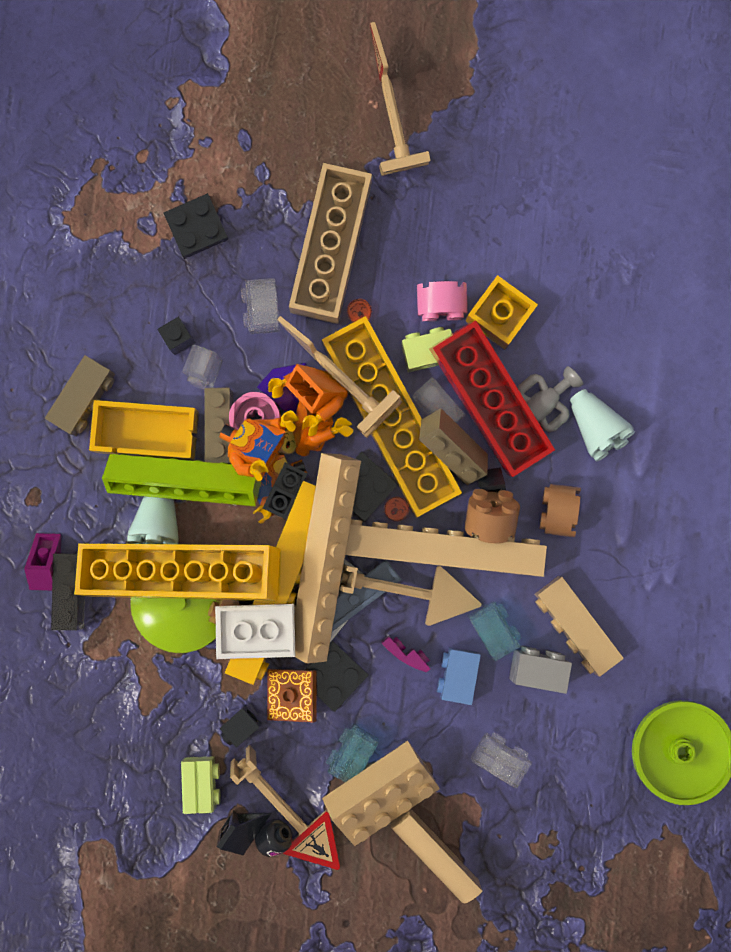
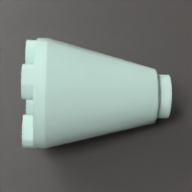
M586 389L576 393L570 399L572 403L571 408L588 453L596 462L605 458L611 449L619 450L629 442L627 438L635 433L634 428L629 422Z
M144 496L128 531L127 543L178 544L179 535L174 499Z

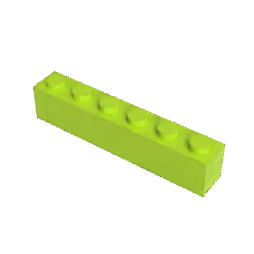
M110 454L102 476L107 493L256 506L261 481H257L255 477L238 475L232 464L223 462L210 463L199 460L187 461L175 458L164 459L151 456H130L127 454Z

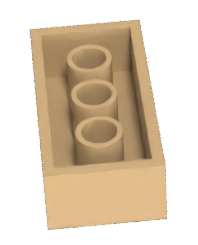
M406 741L322 799L332 821L351 843L356 846L403 813L408 812L424 799L429 798L440 788L423 760L411 744Z

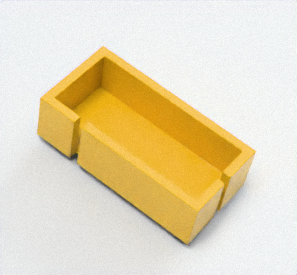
M94 400L89 451L103 454H127L130 456H151L155 458L195 461L197 438L192 436V433L197 434L199 411L189 407Z

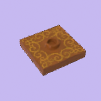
M267 669V720L310 723L317 721L316 670Z

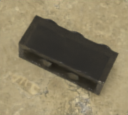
M53 554L51 630L77 631L84 629L85 596L74 595L78 554Z

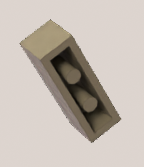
M84 355L44 419L73 436H77L78 433L81 434L88 425L87 418L93 412L94 400L101 401L100 398L104 391L110 390L115 381L113 379L115 374Z
M204 388L205 462L231 464L228 457L229 442L221 439L219 436L223 427L226 424L230 425L229 412L233 405V391L230 388Z
M441 408L421 420L419 440L466 485L487 475L488 454Z

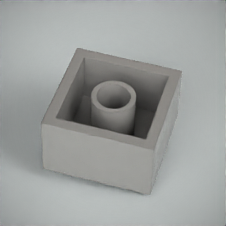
M521 646V650L514 649L509 679L516 685L567 694L572 663L566 660L565 655H561V653L546 650V655L540 654V651L536 650V648Z

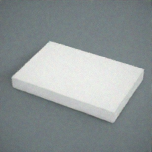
M294 604L215 606L216 659L296 656Z

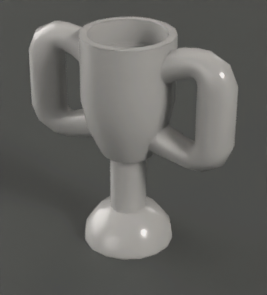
M569 366L564 369V379L554 388H548L544 378L538 374L530 375L517 387L543 430L549 433L556 431L570 416L567 407L559 401V395L570 386L576 388L583 385L582 379ZM538 383L540 388L539 392L534 394L531 398L524 394L532 386ZM554 408L561 411V414L549 424L547 423L546 416Z

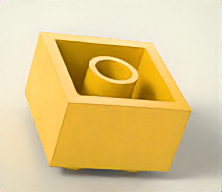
M497 275L468 314L465 321L470 323L476 320L485 336L505 350L538 304Z

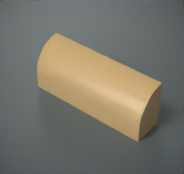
M412 809L390 823L393 831L462 903L472 901L482 892L479 879Z

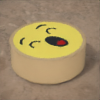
M285 429L284 444L279 453L292 454L296 448L293 431L290 432Z

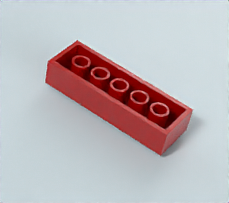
M476 320L468 323L429 348L507 475L514 477L555 451Z

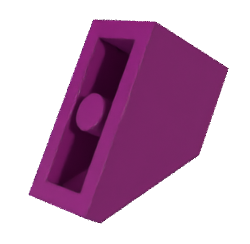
M36 533L24 568L29 590L55 591L60 575L61 534Z

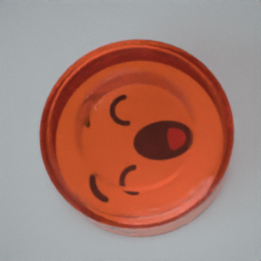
M355 299L348 305L347 315L351 322L354 323L365 316L368 321L371 318V305L366 300Z
M399 496L391 497L385 503V515L392 521L403 520L409 513L407 501Z

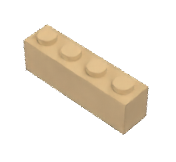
M557 576L535 593V596L538 598L535 603L544 614L548 612L553 618L550 623L559 634L563 632L569 639L566 641V644L574 654L578 652L584 659L581 664L589 674L594 673L600 677L624 659L563 577Z

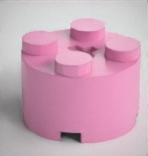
M456 281L429 282V287L423 288V283L418 284V316H422V321L425 322L437 321L439 316H447V321L462 320L464 315L468 314L467 283L463 282L461 287H458V282Z
M249 392L233 403L229 412L230 426L239 429L244 420L250 419V417L253 418L255 413H258L262 419L280 418L281 413L276 403L266 394Z

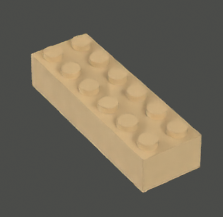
M323 163L290 299V313L339 324L372 184V174Z

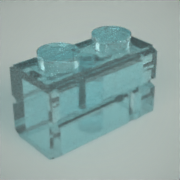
M493 601L468 615V618L492 659L497 661L520 648L521 645L518 640L522 637L514 625L510 627L505 618L509 617L504 606L502 604L497 606L496 602Z
M355 724L350 729H344L338 740L342 743L338 751L333 749L326 761L329 765L327 772L343 782H347L364 770L379 744L377 737Z

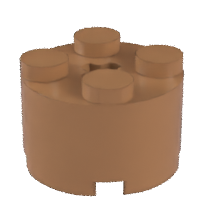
M550 484V487H545L542 504L547 505V511L541 514L539 528L544 529V534L575 537L576 531H571V528H575V525L578 523L580 496H575V494L580 493L581 487Z
M483 489L473 490V495L469 498L465 521V531L472 537V533L479 536L480 541L495 544L508 542V537L511 536L513 539L516 534L520 505L513 498V493L506 490H501L498 493L487 492Z

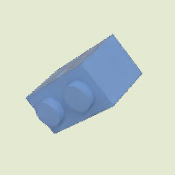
M449 647L448 653H443L441 667L445 668L444 678L439 677L437 692L441 693L440 697L442 700L472 705L481 656L478 652Z

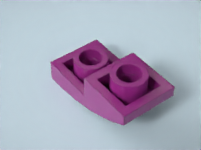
M388 635L382 641L386 649L402 662L424 672L430 670V667L427 665L430 660L421 649L416 652L412 648L405 654L403 650L406 647L397 637L392 639Z

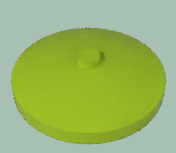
M131 598V613L137 629L148 642L159 649L173 653H187L201 649L216 639V624L209 622L210 616H208L209 608L213 601L216 602L215 599Z
M682 700L664 703L654 708L643 718L634 734L632 759L637 775L652 793L667 802L678 805H695L705 802L716 796L731 778V730L716 712L704 705Z

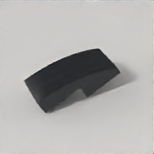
M284 463L263 509L286 520L302 482L308 473Z

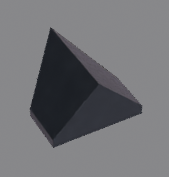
M233 810L219 831L216 847L220 850L244 855L272 812L237 813Z

